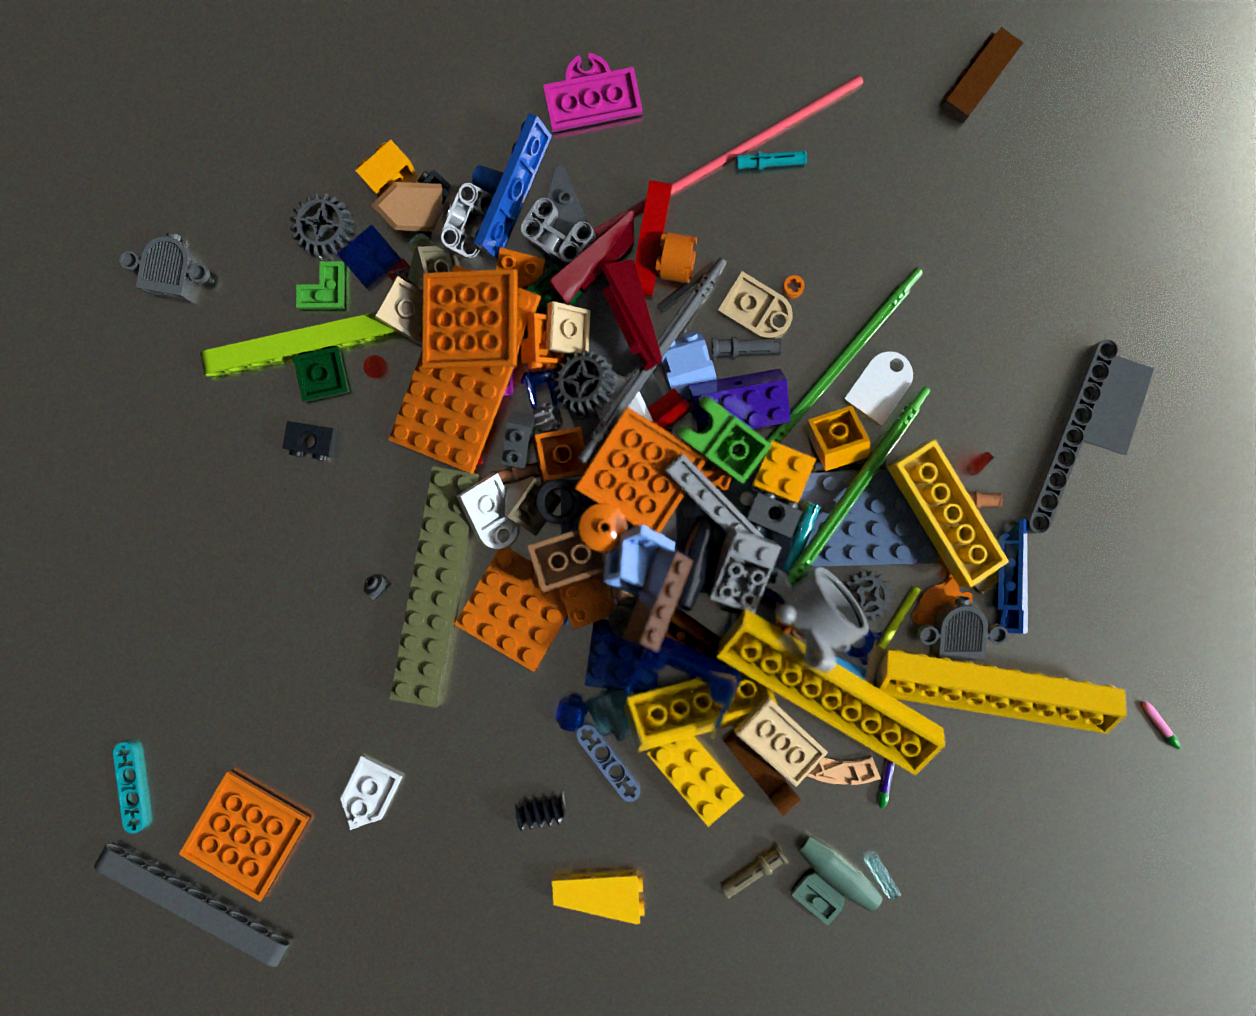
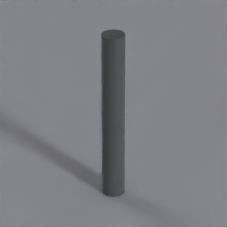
M710 262L689 279V283H684L657 305L662 312L668 309L694 288L705 273L708 274L714 264Z

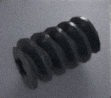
M559 794L558 802L554 800L553 796H550L549 803H546L544 798L541 797L539 805L536 804L534 798L531 799L530 806H527L525 800H522L521 807L518 808L515 802L516 820L520 831L525 830L526 823L529 829L533 830L535 822L539 828H543L544 821H546L549 827H552L554 819L558 825H562L563 818L566 820L562 794Z

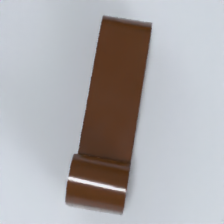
M734 731L723 739L727 747L783 816L801 802L799 796L778 770Z

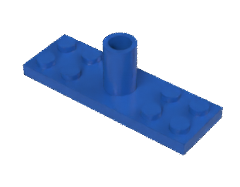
M529 113L527 119L522 123L521 133L517 142L512 147V154L504 172L478 165L472 175L473 185L494 194L490 206L485 210L483 223L475 234L474 243L491 259L497 261L500 247L505 248L552 137L539 117Z

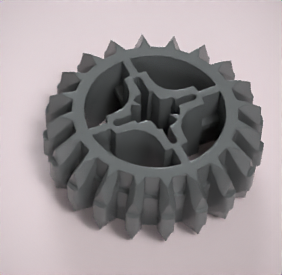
M316 193L314 200L307 196L306 200L308 202L306 204L299 201L300 210L293 208V212L297 216L290 217L291 222L295 223L290 226V230L295 232L292 235L293 239L298 241L297 245L300 248L305 247L307 253L313 251L315 256H319L322 251L323 255L328 257L329 250L337 254L336 247L339 246L344 249L343 240L350 241L346 234L353 233V229L349 225H352L354 222L352 218H348L351 212L349 209H345V203H339V199L335 196L330 199L329 194L325 193L323 198H321L320 194ZM329 209L337 213L339 224H335L334 221L330 220ZM318 210L314 216L309 217L314 211ZM305 226L314 230V241L308 239ZM335 233L330 239L326 240L329 234Z
M584 350L582 355L575 352L573 359L566 356L567 363H560L562 370L555 371L559 378L553 380L554 385L557 386L553 389L555 394L558 395L557 400L563 403V407L567 410L570 409L573 413L580 412L585 415L587 411L595 413L596 406L603 409L602 402H610L607 396L608 394H615L611 387L617 385L613 379L616 375L612 370V365L606 361L604 356H599L593 351L589 353ZM591 367L598 368L600 377L593 375ZM570 388L576 390L578 398L572 397Z

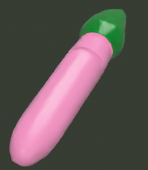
M1143 702L1145 712L1166 737L1167 742L1174 748L1180 749L1177 736L1172 733L1156 709L1149 702Z

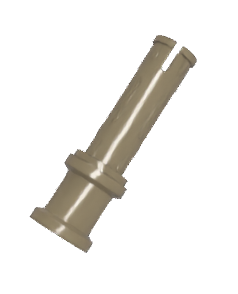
M777 844L774 850L765 856L760 855L755 864L724 885H721V888L727 898L730 899L763 875L773 874L774 869L783 863L788 864L789 860ZM750 874H752V876H750L749 878H747L746 880H744V881L741 882L740 884L735 885V884H737L738 882H740L741 880H743L744 878H746L747 876H749Z

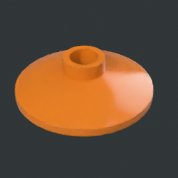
M610 504L591 506L584 512L579 523V533L583 542L589 548L599 552H608L609 550L616 549L620 544L621 535L624 531H627V522L623 513ZM602 523L608 524L609 529L607 532L601 531L600 526Z

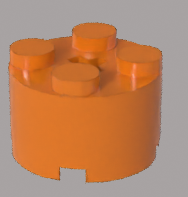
M671 232L662 234L660 242L662 257L658 256L656 270L661 279L683 283L690 282L689 277L692 276L696 252L692 250L693 245H697L696 236Z

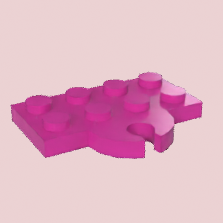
M588 53V60L593 67L589 71H583L580 68L582 63L580 55L575 57L567 67L566 80L543 85L552 131L557 132L642 115L643 110L634 67L611 71L608 63L602 57Z

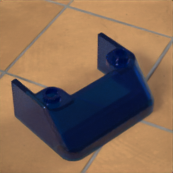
M664 636L658 652L647 649L643 654L628 684L627 697L633 696L646 669L652 672H659L666 665L673 667L710 685V697L714 702L723 706L710 735L711 738L715 739L740 686L741 675L735 668Z

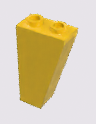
M637 870L553 875L552 892L553 905L632 924H640V916H645L644 901H639V892H643L642 877L638 878Z

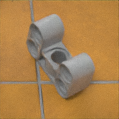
M471 183L452 185L431 235L434 245L456 257L473 258L477 256L480 248L474 243L475 238L465 233L464 226L469 213L484 215L494 196ZM462 189H464V191H465V198H464V199H463L462 196H461V190H462ZM481 200L484 201V208H483V209L481 208V205H480ZM445 232L448 234L447 242L444 241L443 237ZM465 242L468 247L466 252H464L463 245Z
M540 198L534 203L523 220L521 232L530 243L537 246L544 253L568 265L596 241V233L591 225L584 221L576 223L568 236L552 228L558 218V210L550 199ZM545 207H551L547 215H541ZM537 226V233L529 235V230ZM582 231H589V235L587 238L579 239V235ZM569 251H577L573 259H567Z

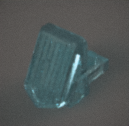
M607 689L605 692L590 698L586 702V706L600 735L607 736L613 734L617 742L625 740L632 732L623 708L628 697L643 693Z

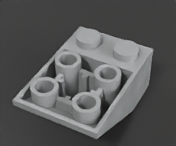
M730 525L721 548L710 599L742 610L748 609L755 613L781 546L773 540Z

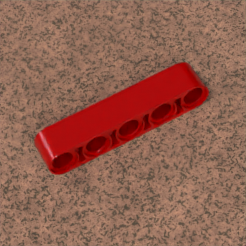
M649 180L635 257V266L645 296L650 297L653 296L657 273L656 263L658 256H660V242L662 234H664L672 190L671 183Z

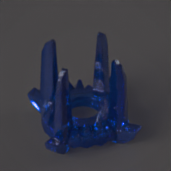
M548 369L532 373L528 370L524 372L521 384L526 385L530 405L534 410L537 409L534 384L537 383L539 385L540 382L544 384V381L548 382L553 407L557 405V394L553 390L556 388L553 380L559 378L555 373L558 370Z
M869 629L868 633L863 636L865 643L862 647L855 648L852 644L849 646L850 649L844 652L851 657L860 658L863 666L868 665V654L872 651L875 640H879L883 636L882 632L872 633Z

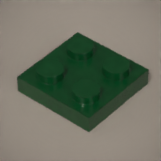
M336 346L293 356L302 402L305 403L350 393L340 347Z

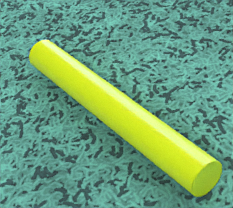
M913 585L877 644L884 650L886 649L921 592V589Z

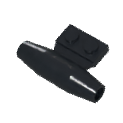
M706 516L696 517L683 547L682 555L691 559L693 564L675 607L679 610L692 611L702 587L708 592V595H711L721 549L713 550L715 521Z

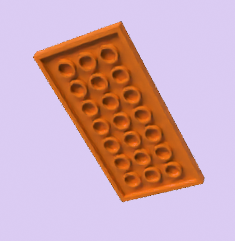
M454 265L452 272L472 270ZM518 287L517 358L521 351V340L525 339L528 332L527 314L535 313L541 296ZM422 349L388 440L473 474L514 366L422 368Z

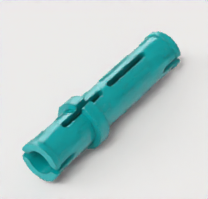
M806 150L772 153L757 151L756 154H737L736 156L737 170L748 168L763 170V167L807 164Z
M806 502L801 520L796 525L798 528L782 567L783 569L789 571L806 548L811 531L814 532L815 530L813 526L821 506Z

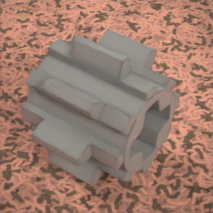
M543 403L536 406V411H533L532 414L535 415L534 427L537 428V431L551 432L558 429L557 425L561 423L562 416L556 405Z

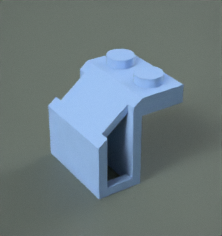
M690 331L682 337L676 338L662 358L669 391L676 389L685 400L690 399L688 385L717 380L712 360L709 358L707 346L700 331Z
M637 525L635 528L624 531L617 548L613 552L609 550L606 554L604 582L635 597H639L658 549L674 551L675 542L666 538L663 534L656 533L645 525Z

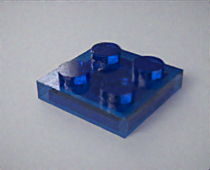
M372 224L337 253L367 290L371 289L403 262Z

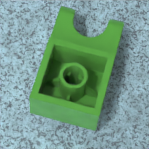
M702 395L699 399V405L707 412L709 417L706 428L695 432L685 426H679L675 432L735 479L744 483L772 444L714 400ZM734 445L739 447L737 452L732 451Z

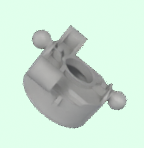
M773 568L766 587L781 594L786 603L777 611L778 620L783 624H790L792 629L801 631L805 638L804 660L808 667L822 672L831 671L836 664V658L832 649L847 651L850 649V645L868 633V623L863 611L844 584L825 568H816L794 585L789 582L788 573Z

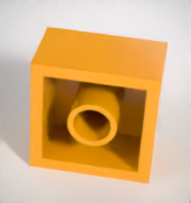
M392 140L380 144L376 149V153L370 158L362 160L358 165V169L355 170L364 184L377 198L394 182H409L417 175L410 160Z
M852 405L808 419V437L825 471L870 457V439Z
M770 441L769 443L772 446L762 458L751 487L769 492L782 500L797 504L816 459Z

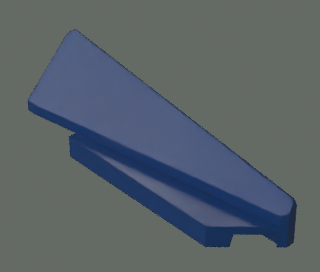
M1020 519L1014 527L999 538V546L1009 562L999 568L998 609H1003L1000 625L1008 633L1025 634L1028 632L1027 520Z

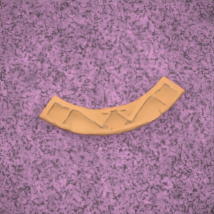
M872 756L855 760H836L824 757L807 775L822 782L844 785H858L881 779Z

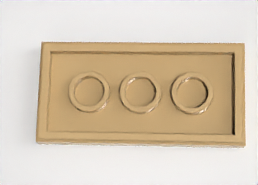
M767 695L734 730L741 739L796 787L828 753Z

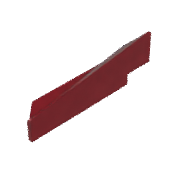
M631 210L550 280L551 290L566 305L570 303L580 289L585 292L604 274L601 268L602 265L617 262L634 246V212Z
M625 260L604 264L601 268L610 283L608 287L602 290L629 349L633 354L638 353L645 370L648 371L661 363L663 359L635 262L633 260Z

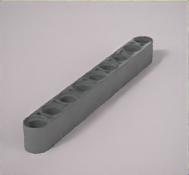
M1106 339L1100 341L1089 350L1024 516V519L1027 520V532L1029 534L1045 533L1051 526L1119 349L1113 340ZM1101 346L1107 350L1106 357L1100 352ZM1092 368H1096L1098 370V378H1095L1092 375ZM1084 389L1090 392L1089 400L1084 397ZM1076 410L1082 414L1081 421L1075 418ZM1068 432H1071L1074 436L1072 443L1067 440L1066 435ZM1059 453L1065 456L1066 460L1063 465L1058 461ZM1052 474L1057 478L1055 486L1051 485L1049 481ZM1043 496L1047 497L1049 501L1046 508L1041 504ZM1035 517L1040 521V527L1037 530L1032 524Z
M106 844L94 865L98 872L266 965L277 967L289 947V941L281 935L115 844Z

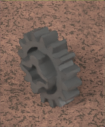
M860 571V577L853 574V582L846 581L845 584L849 587L848 590L852 596L853 593L856 594L857 603L863 611L866 620L869 616L871 621H876L875 615L883 618L884 614L882 611L891 610L887 603L894 602V599L889 598V594L893 593L894 590L887 589L890 582H882L883 575L879 574L875 577L874 571H870L868 576L865 571ZM871 580L867 586L862 587L858 585L862 581ZM880 588H881L882 594H883V598H882V599H881L880 596H879V589H880ZM864 592H870L872 599L864 601L866 599L863 595ZM873 605L877 607L873 611L864 612L868 606Z

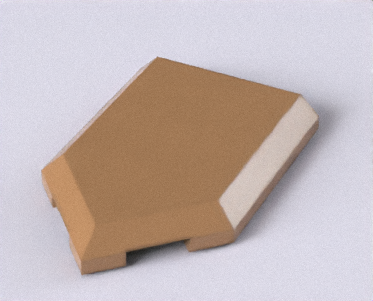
M394 182L371 206L394 230L433 231L442 208V184Z

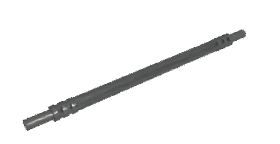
M718 258L708 274L705 273L657 340L662 358L716 283V277L726 264L723 258ZM640 364L590 435V441L577 458L580 462L585 464L597 446L602 445L626 406L630 405L656 366L647 371L643 364Z

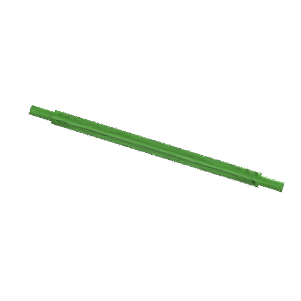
M915 267L903 283H899L792 407L790 410V422L778 424L765 439L766 441H774L779 444L908 295L910 287L923 274L919 268Z
M922 386L912 402L907 403L789 570L788 580L792 585L797 580L800 581L918 414L920 405L931 391L928 387Z

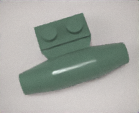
M810 836L801 842L797 851L815 872L805 875L791 891V896L827 926L843 909L845 898L870 912H874L880 906L883 897L863 874L839 854Z

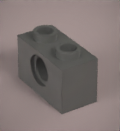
M512 411L507 422L501 464L525 468L530 453L535 415Z
M763 491L762 494L757 493L746 519L786 538H791L802 514V511L797 509L798 505L787 500L781 503L775 500L776 496L766 491ZM771 507L779 509L780 517L778 520H772L769 517L768 511Z

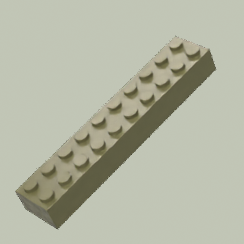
M432 466L390 700L435 708L441 704L455 627L454 623L456 621L472 528L456 496L481 481L482 476L479 474Z

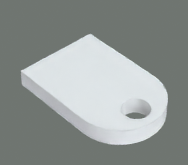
M896 352L878 354L869 362L843 400L881 427L912 383L913 370L910 362L903 355ZM891 360H898L901 363L902 368L899 372L891 370Z
M498 473L490 474L456 496L477 540L482 545L493 549H501L510 545L516 538L519 524L505 515L506 490ZM503 529L505 537L502 541H499L497 534Z

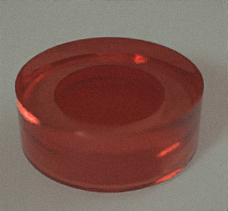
M372 355L365 360L363 368L369 377L380 379L386 375L388 364L381 356Z

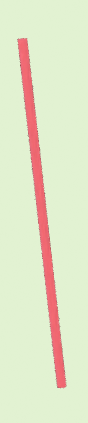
M860 75L854 77L673 182L671 194L732 160L737 154L744 153L863 83L862 77ZM646 199L594 228L596 238L603 235L631 210L634 212V216L644 211Z

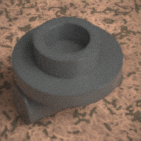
M375 574L366 579L364 592L372 600H375L390 585V582L380 574Z

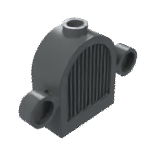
M167 233L166 236L151 240L143 249L141 258L132 251H125L119 259L120 265L126 270L136 271L139 269L135 286L139 290L189 300L192 282L205 283L210 277V272L203 264L195 263L191 250L180 242L181 236L173 233Z
M957 596L955 600L945 603L937 611L934 627L930 624L922 625L917 631V636L922 643L932 645V654L936 658H949L951 661L985 660L987 638L992 643L999 645L1007 640L1008 632L1000 624H992L988 627L986 617L978 608L970 603V598Z

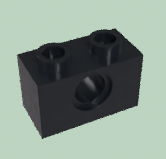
M287 421L282 449L289 450V455L303 457V454L307 453L312 454V459L326 461V457L334 458L338 430ZM309 436H313L315 443L312 447L308 448L305 443L306 439Z

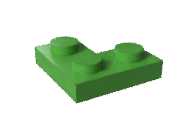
M319 261V284L296 285V308L345 309V263L343 261Z

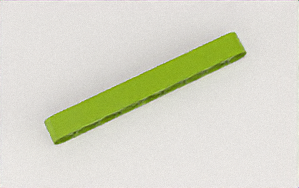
M376 312L203 350L200 352L204 375L217 376L293 359V356L336 346L343 348L400 335V333L375 319Z

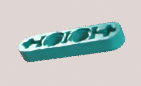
M124 741L114 747L113 760L122 825L126 832L135 834L146 827L148 819L138 748L134 742ZM124 748L126 750L130 749V754H128L127 756L125 754H121V750H123ZM132 761V764L122 766V763ZM125 769H130L134 772V779L131 782L126 781L123 777ZM129 792L137 795V803L135 805L129 804L126 800ZM137 807H138V809H139V810L136 811V812H134V811H132V812H130V813L128 812V810H133V809H135V808H137ZM135 818V820L140 821V824L135 826V824L130 823V820Z

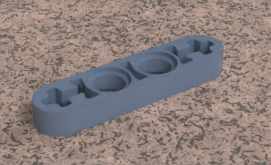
M590 723L582 724L576 733L578 742L623 800L627 802L637 800L640 795V786L597 728ZM583 729L587 731L591 729L593 731L591 737L594 741L597 738L600 739V742L594 744L591 749L588 747L591 745L588 738H581ZM605 747L608 751V756L605 759H598L594 753L596 748ZM613 765L620 766L622 769V775L618 778H613L609 774V769ZM625 776L629 777V779H626L628 786L636 787L633 796L631 794H624L626 788L622 783L620 786L616 784L621 782Z

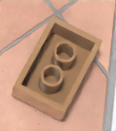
M579 529L528 546L542 592L605 571L607 553L589 548L583 542Z

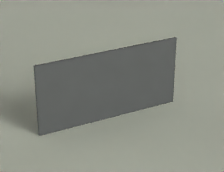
M1120 356L1116 357L1085 436V442L1127 455L1155 368Z

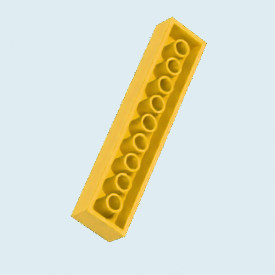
M748 609L742 612L719 641L717 658L915 776L945 747L943 727L837 663L829 672H822L808 667L804 660V643Z
M888 650L876 674V687L899 700L1108 734L1127 716L1125 689H1119L1113 685L1101 686L1092 684L1089 681L1077 682L1065 677L1053 678L1041 673L1029 674L1017 669L1005 670L993 665L981 666L969 661L957 662L951 661L949 658H932L925 654L914 655L904 653L901 650Z

